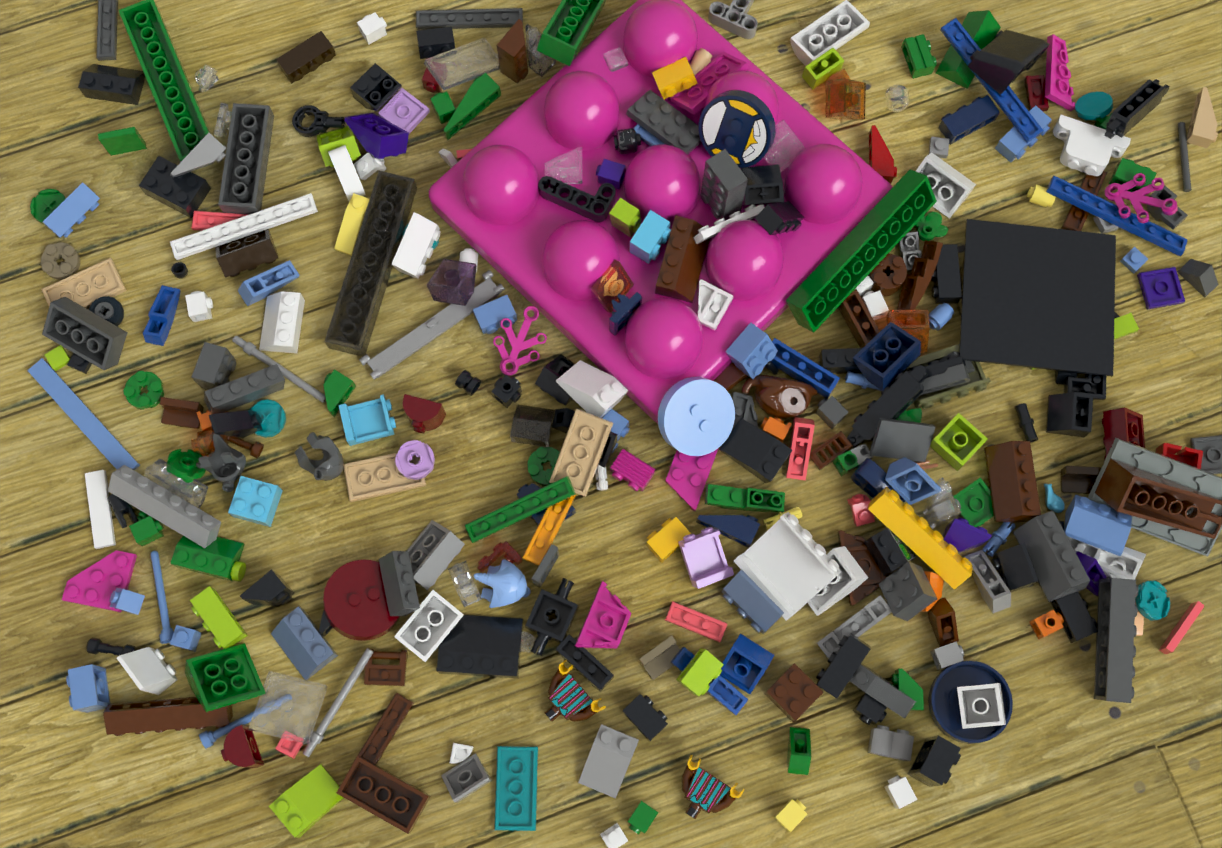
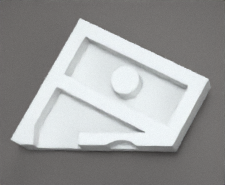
M702 279L699 281L698 318L701 324L715 331L734 297Z

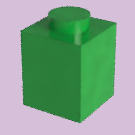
M446 91L437 93L430 98L432 107L441 124L448 122L456 111Z
M151 516L129 526L136 543L142 547L164 536L162 533L164 529L162 523Z
M641 801L628 820L631 824L629 828L638 835L640 832L645 834L658 812Z

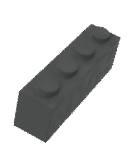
M275 364L204 391V401L210 414L224 413L283 390L285 379L278 365Z

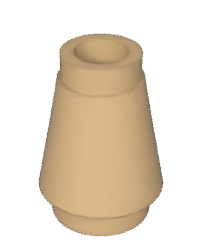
M700 48L699 51L696 50L690 63L694 76L711 62L712 55L703 48Z

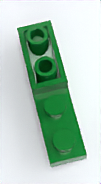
M713 484L706 485V505L742 511L784 512V492L755 488L742 489Z

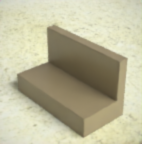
M670 636L642 656L639 661L652 680H654L674 666L671 661L680 649L674 637Z

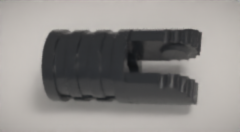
M114 494L107 498L122 529L127 527L126 520L123 517L126 513H128L133 524L138 522L129 503Z

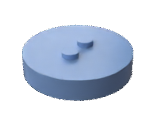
M689 377L674 384L664 395L658 410V426L664 440L672 448L690 456H702L718 449L729 437L735 420L734 403L728 391L717 382L704 377Z

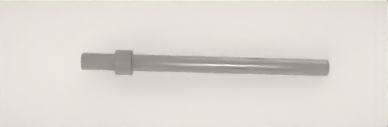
M237 335L233 338L232 341L243 348L245 353L255 356L269 367L277 364L285 378L322 403L326 402L324 394L256 349L254 344L246 342Z
M367 648L319 727L309 737L311 740L303 751L305 756L310 757L316 745L321 743L324 738V732L374 651Z

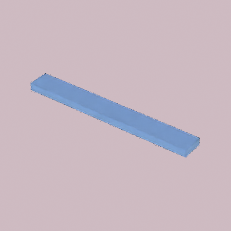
M43 358L27 370L116 469L126 465L132 470H136L140 466Z

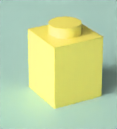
M790 799L774 818L788 832H791L807 815L804 811L806 807L798 799L796 801Z

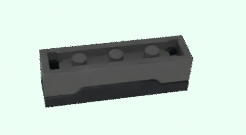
M953 355L947 357L946 361L940 362L936 360L929 362L928 366H925V368H928L929 375L921 383L924 386V392L921 395L970 382L965 359L962 356ZM918 366L910 368L908 372L911 373ZM894 380L889 386L891 387L896 381Z

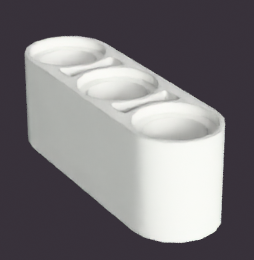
M346 146L328 151L348 201L350 202L353 193L366 196Z

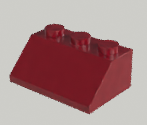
M1125 407L1103 411L1102 425L1105 434L1103 443L1106 449L1104 460L1110 448H1112L1115 438L1145 448L1142 414Z

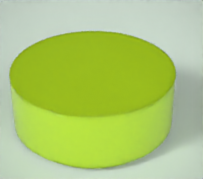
M236 561L233 564L231 570L232 580L238 582L243 580L246 572V564L244 562Z

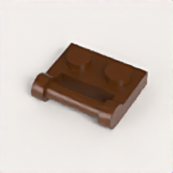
M374 651L365 665L364 685L405 686L408 651ZM373 660H400V664L375 665L373 664Z

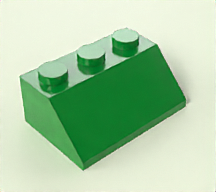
M183 536L176 544L170 564L177 568L233 581L231 579V570L233 564L240 560L245 544L217 537L208 547L203 548Z

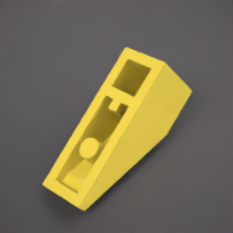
M353 193L343 217L334 247L335 250L352 256L374 209L371 199Z

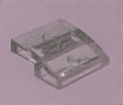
M784 120L775 125L776 135L774 143L763 157L769 165L779 164L780 172L790 166L796 156L806 149Z

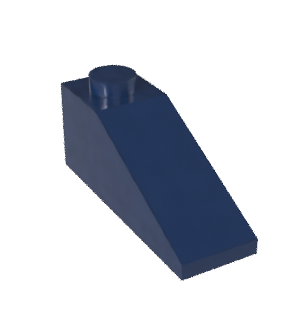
M699 515L696 523L706 528L712 527L719 530L721 535L747 548L750 547L760 526V523L757 522L758 520L749 515L747 517L743 515Z

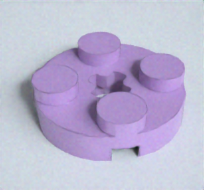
M412 440L400 447L395 457V463L399 472L407 479L417 480L426 477L433 471L435 456L430 446L421 441ZM416 455L417 458L420 457V460L416 465L414 463H410V461L413 459L412 456Z

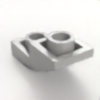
M918 232L907 233L899 242L900 255L904 260L907 270H912L915 257L921 258L922 255L921 250H919Z

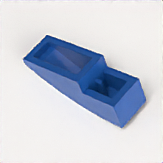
M161 286L148 313L149 321L143 331L146 343L164 346L175 317L181 292L180 289Z

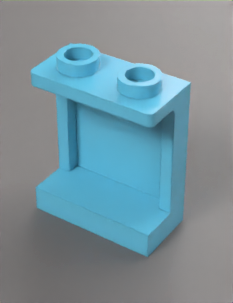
M384 394L380 395L379 399L352 406H347V404L338 405L346 441L350 446L395 435V419L390 417L389 413L392 410L390 399L386 400Z

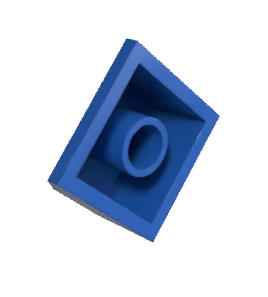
M740 634L722 662L724 665L721 668L722 672L720 675L743 691L751 694L768 668L774 654Z

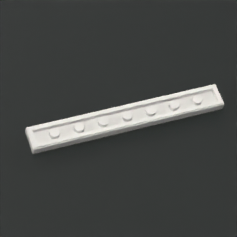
M310 193L170 241L175 259L179 260L316 213L318 210L313 195Z

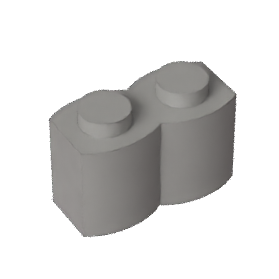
M877 725V728L871 729L868 753L910 761L914 736L909 735V731L897 729L896 733L889 731L887 726Z

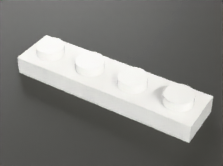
M754 204L745 208L746 212L744 213L737 211L729 216L730 219L726 221L722 218L714 222L715 226L709 227V225L700 228L698 230L699 233L693 238L696 244L712 238L729 223L756 218L765 207L763 204L757 207Z

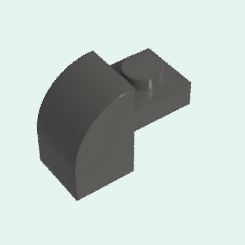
M1164 185L1162 190L1154 191L1150 197L1161 200L1169 198L1175 200L1177 195ZM1147 205L1149 213L1156 221L1161 219L1173 230L1188 216L1179 207L1175 214L1165 215L1162 212V208Z

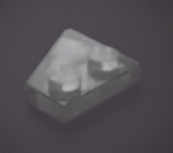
M226 103L220 104L214 136L217 137L226 136L230 128L232 111H229V106Z
M578 147L546 162L545 176H550L566 184H582V147Z

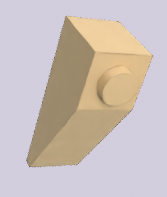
M1203 87L1196 96L1187 134V143L1208 148L1217 139L1218 132H1216L1218 124L1208 89Z

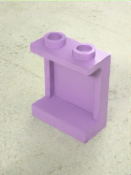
M712 527L701 530L702 533L698 535H686L683 537L684 540L678 542L692 586L698 589L734 575L732 567H729L720 543L718 536L720 531Z

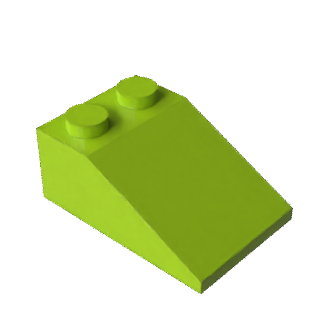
M320 764L286 790L269 807L294 838H300L344 797L336 793L340 786Z

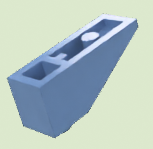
M289 260L243 281L238 292L246 305L250 306L289 284L300 275Z

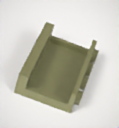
M960 344L918 357L903 373L910 371V368L918 365L928 366L929 362L940 360L953 351L959 352ZM971 361L975 371L968 373L970 382L920 395L914 401V405L916 408L928 409L934 406L933 403L939 401L943 404L952 400V397L958 396V398L967 396L973 390H976V392L983 391L991 380L985 377L980 362Z

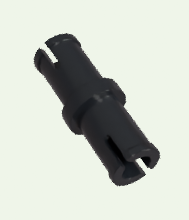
M1023 403L1015 406L1014 408L1020 421L1018 424L1023 430L1026 441H1030V443L1037 441L1038 437L1033 426L1034 420L1030 417L1027 404Z

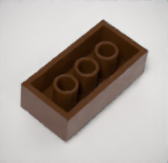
M361 756L356 757L336 792L338 795L407 834L412 832L431 797Z

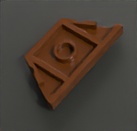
M840 530L838 531L840 547L845 546L868 576L860 586L848 594L850 606H854L880 588L879 583L886 578V575L882 574L864 544L865 539L863 537L853 536Z

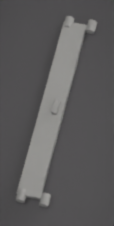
M491 270L482 275L485 280L484 282L372 359L367 354L360 358L359 361L363 366L367 363L373 370L370 373L373 380L379 378L473 313L474 308L486 304L505 289L502 284L496 286L492 281L491 277L494 275Z

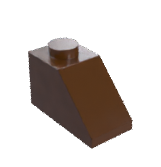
M945 597L941 598L928 611V618L940 647L956 641L959 642L955 611Z

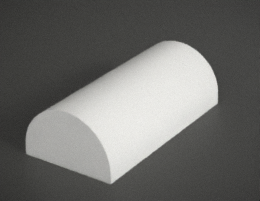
M845 0L792 36L791 46L797 58L806 66L834 47L837 50L869 28L870 22L848 0Z

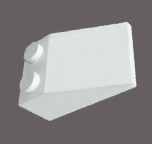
M581 360L556 380L587 413L600 418L616 406L628 392L614 376Z
M845 546L833 548L827 554L830 559L838 563L839 569L842 572L808 602L817 616L854 591L868 578Z
M146 647L117 657V660L141 691L159 695L178 680L175 676L177 672L170 664L167 665L164 662L165 656L158 648L155 650L154 648Z

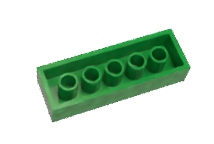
M562 0L543 31L536 51L570 66L603 9L606 0Z

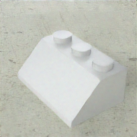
M933 153L927 155L916 170V172L928 177L937 200L933 207L949 219L976 186L975 183Z
M414 212L392 265L399 272L419 279V276H422L426 270L425 262L427 258L432 256L434 241L437 242L440 237L441 231H439V226Z
M281 291L267 296L260 351L297 354L305 303L301 293Z
M432 590L421 603L420 608L412 614L394 637L426 662L464 614Z

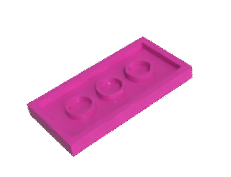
M723 51L695 75L698 84L670 97L671 102L695 115L705 106L708 91L715 81L730 72L748 70L747 62Z

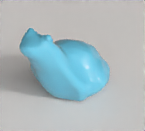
M1045 483V504L1047 508L1056 513H1061L1065 509L1063 500L1054 493L1052 484Z

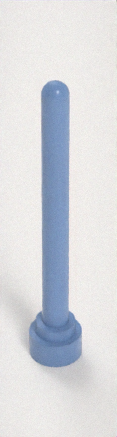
M152 551L150 555L163 629L159 637L161 644H167L171 642L174 631L170 627L159 553Z
M289 694L214 732L211 730L199 734L205 749L213 746L214 742L217 741L216 739L228 734L235 727L245 725L291 702L292 696Z

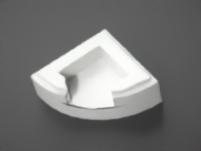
M442 149L438 152L451 168L457 163V160L450 151Z
M453 743L449 763L457 764L463 762L471 755L474 747Z

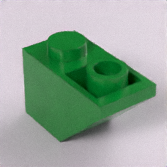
M898 668L895 670V673L892 674V685L916 701L911 711L924 710L923 689L903 669Z

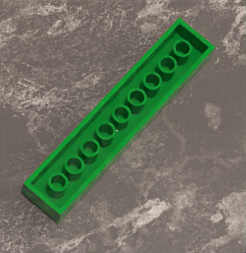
M143 0L118 11L181 162L210 131L158 6L154 0Z
M910 169L787 298L786 303L798 325L814 333L937 202L926 175Z

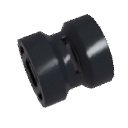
M464 370L458 376L455 385L458 388L465 389V392L472 396L478 390L482 381L477 377L471 376L469 371Z

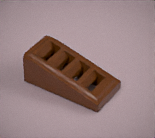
M840 431L812 451L810 458L817 468L821 470L833 462L837 456L849 451L852 448V444L843 432ZM837 440L840 441V443L843 445L844 448H841V446L838 444ZM831 444H833V446L836 448V450L838 451L837 453H835L834 450L831 448ZM826 448V450L831 455L830 458L826 455L823 449ZM820 453L825 462L822 463L816 454Z

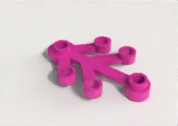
M1138 173L1134 176L1133 180L1122 185L1112 183L1105 189L1106 198L1110 201H1115L1119 209V215L1124 219L1130 217L1131 210L1130 207L1124 204L1123 199L1130 200L1140 223H1146L1149 220V214L1143 209L1141 203L1162 208V212L1165 215H1173L1178 210L1177 202L1174 199L1161 200L1145 196L1155 190L1159 191L1164 188L1162 178L1153 179L1152 184L1137 191H1127L1135 186L1145 184V175ZM1138 178H1143L1142 181H1136ZM1157 182L1161 183V185L1155 186ZM1122 211H1128L1126 214H1122ZM1141 215H1146L1144 219L1140 218Z
M528 306L524 309L523 316L525 319L517 338L511 327V320L503 318L500 321V326L505 330L512 347L510 355H508L504 346L505 340L502 336H495L493 339V344L498 348L502 358L500 370L507 376L514 375L518 371L519 366L530 361L535 362L540 357L538 351L531 350L528 355L517 359L520 351L536 344H544L547 340V336L540 332L535 337L524 341L531 322L539 317V311L534 306ZM529 310L534 311L533 317L527 315ZM508 320L509 326L503 327V321ZM539 335L544 336L542 342H539L537 339ZM501 338L502 344L497 345L495 340ZM532 352H536V359H531L530 355ZM509 362L513 365L510 370L506 369V364Z

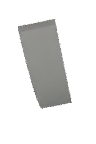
M880 595L817 644L829 658L833 651L837 653L840 649L838 644L844 635L848 637L852 633L859 637L892 611Z

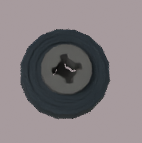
M109 296L96 299L89 308L91 312L116 326L124 318V309L121 303Z

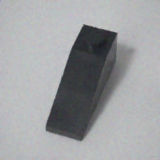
M244 410L209 415L215 434L244 438L263 430L261 417L255 411Z

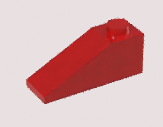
M872 125L869 131V165L891 184L893 178L897 176V167L894 166V159L876 125Z

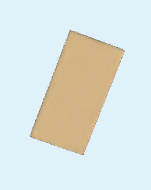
M108 258L41 289L48 306H50L52 301L67 297L86 309H89L91 304L100 297H115L127 291L112 258Z
M576 409L549 483H554L568 476L575 493L586 497L614 423Z
M397 453L343 464L350 502L427 486L425 477L417 480L407 479L402 475L395 463ZM412 456L413 459L410 463L418 464L420 457Z

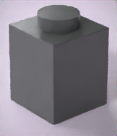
M833 396L828 400L824 398L817 405L819 408L816 414L831 429L848 414V411Z

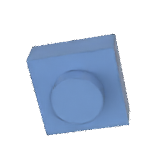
M1133 247L1120 262L1134 274L1148 258L1136 247Z

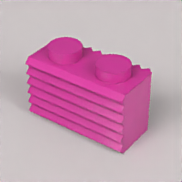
M622 449L610 467L611 475L619 481L623 479L629 483L628 486L631 489L642 492L656 470Z

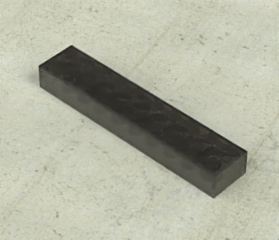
M383 171L378 172L324 341L329 349L362 357L366 355L393 268L392 262L399 248L417 191V185L413 178Z

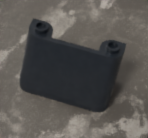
M1007 29L1004 32L1001 30L991 43L981 51L976 50L970 57L972 61L967 67L1001 95L1010 83H1013L1025 69L1028 71L1033 67L1050 44L1040 38Z

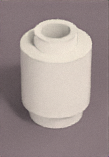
M466 248L460 252L458 270L463 277H474L477 272L479 254L474 249Z

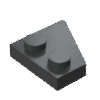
M733 392L731 396L735 408L733 428L740 418L758 428V418L754 411L752 396Z

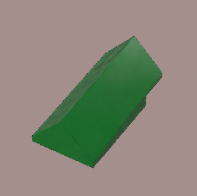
M989 10L968 12L962 23L964 29L981 50L994 40V37L1001 28ZM950 45L936 74L968 89L975 75L967 67V64L954 47Z

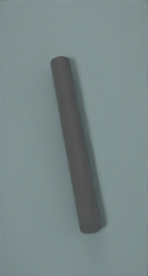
M1185 122L1178 123L1183 188L1184 192H1190L1192 189Z

